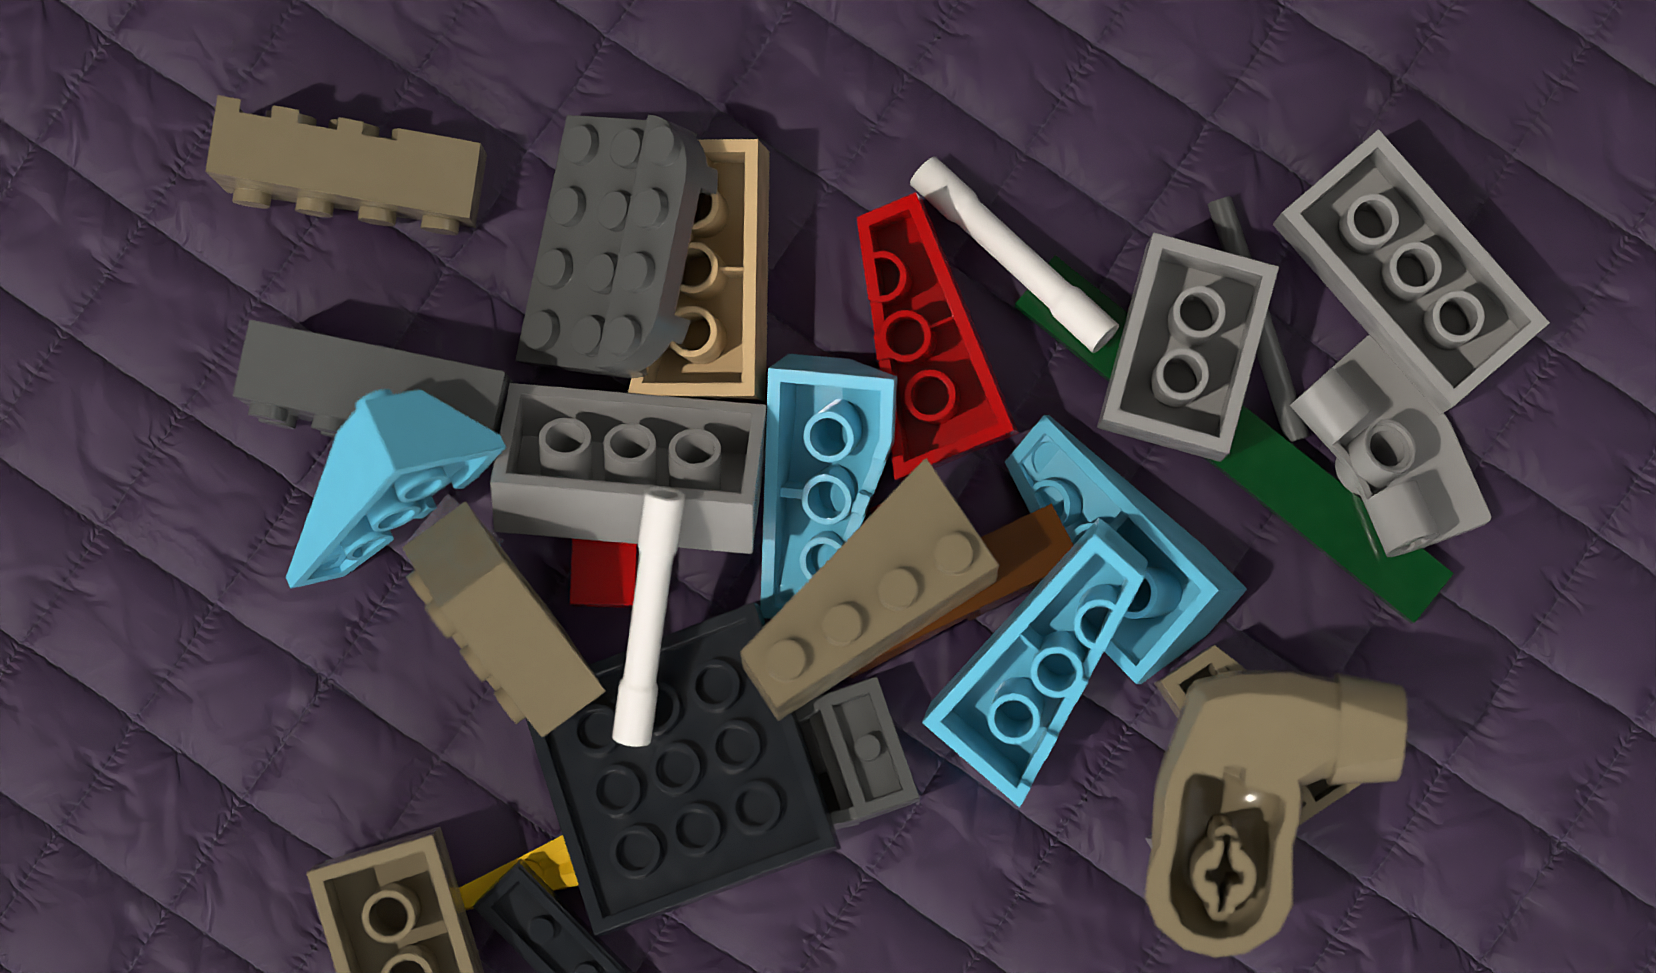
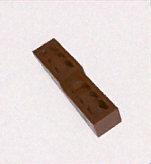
M1052 503L980 537L999 565L997 579L994 584L879 655L872 662L851 674L850 677L855 678L967 618L970 622L1036 587L1074 546Z

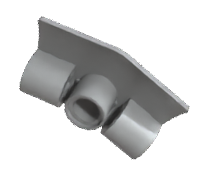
M1370 335L1365 337L1289 405L1336 456L1335 468L1339 480L1349 491L1361 496L1387 557L1402 555L1481 527L1491 520V513L1447 416L1444 413L1440 415Z

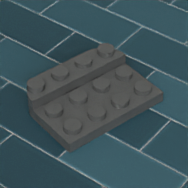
M567 115L515 361L535 367L624 378H639L647 376L646 368L664 353L671 341L682 344L688 331L690 320L676 316L675 310L699 194H717L718 170L708 166L705 152L696 138V133L654 115H648L647 120Z

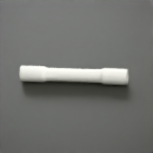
M937 157L930 158L916 171L910 181V185L949 221L958 224L1015 276L1050 309L1053 317L1092 353L1100 350L1113 337L1119 328V324L1080 288L1069 284L978 200L975 192Z
M666 487L648 488L645 490L638 541L640 551L625 670L623 679L619 684L612 738L616 742L627 746H646L651 743L658 694L656 677L673 557L678 549L685 498L682 492Z

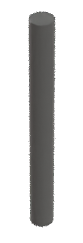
M1228 196L1208 203L1207 205L1222 251L1252 259L1232 197ZM1267 309L1256 354L1283 436L1292 443L1310 437L1306 423L1289 406L1298 397L1269 309Z

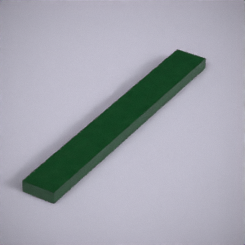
M1054 255L1048 264L1069 284L1080 288L1119 324V328L1113 337L1100 350L1092 353L1053 317L1050 309L1029 289L1024 292L1014 307L1109 382L1128 313ZM1242 405L1229 454L1221 462L1204 458L1410 624L1417 621L1454 574L1423 548L1402 555L1387 557L1363 500L1349 491L1343 484L1244 405Z

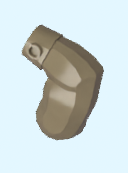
M1291 670L1230 671L1196 680L1188 688L1155 782L1152 849L1147 866L1145 898L1156 926L1183 949L1213 957L1247 953L1279 933L1292 907V845L1300 822L1303 805V786L1322 778H1326L1327 784L1398 781L1404 760L1407 732V700L1404 687L1340 673L1334 674L1332 679Z

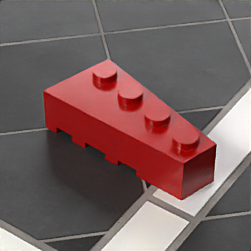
M915 192L856 217L868 300L870 301L877 360L879 361L880 371L897 377L895 440L891 448L895 480L903 482L925 458L935 469L1019 434L922 198Z

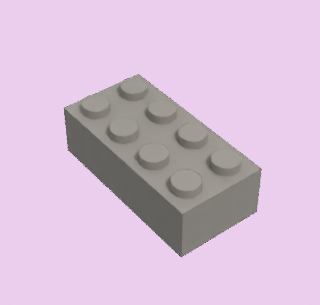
M1379 129L1286 208L1273 223L1274 227L1440 415L1455 406L1549 324V321Z
M509 384L500 436L506 448L495 458L491 477L494 532L638 544L645 490L651 487H666L678 490L685 495L678 548L753 553L765 461L766 405Z

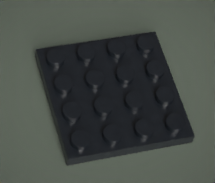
M754 602L662 637L656 677L658 694L650 744L639 747L627 746L616 742L612 738L619 684L624 676L627 650L589 665L605 689V692L547 735L541 737L526 718L590 923L596 936H605L841 849L796 712L793 711L778 721L743 668L740 652L766 626L761 608Z

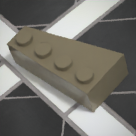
M927 458L921 462L740 652L744 670L778 721L996 582L998 563Z

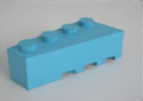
M1101 518L1096 520L930 702L922 721L926 727L1018 807H1021L1036 775L1043 762L1046 761L1063 725L1085 689L1097 662L1109 644L1145 576L1148 560Z

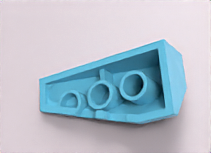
M787 354L768 368L760 606L764 618L773 619L862 525L895 440L896 376L851 359Z
M382 389L362 397L355 404L356 410L336 434L286 575L290 589L344 577L394 540L391 529L399 527L413 518H424L435 510L437 506L432 496L451 482L454 489H463L477 479L506 448L502 437L421 389L393 394L390 389Z
M1043 415L1005 461L1029 512L1032 513L1052 503L1074 545L1096 520L1101 518L1148 560L1144 579L1104 651L1136 684L1145 682L1207 636L1247 590L1204 545L1050 415Z

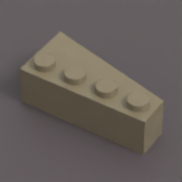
M217 95L205 172L227 193L233 194L232 202L254 208H270L271 199L296 202V212L318 217H333L334 208L359 211V221L381 226H395L397 217L422 220L420 229L444 235H458L459 226L476 228L487 153L481 143L401 128L393 129L391 138L379 137L380 128L374 125L341 117L329 120L328 128L316 126L317 120L315 118L299 114L297 109L273 105L272 110L266 111L265 117L244 113L240 108L241 99Z

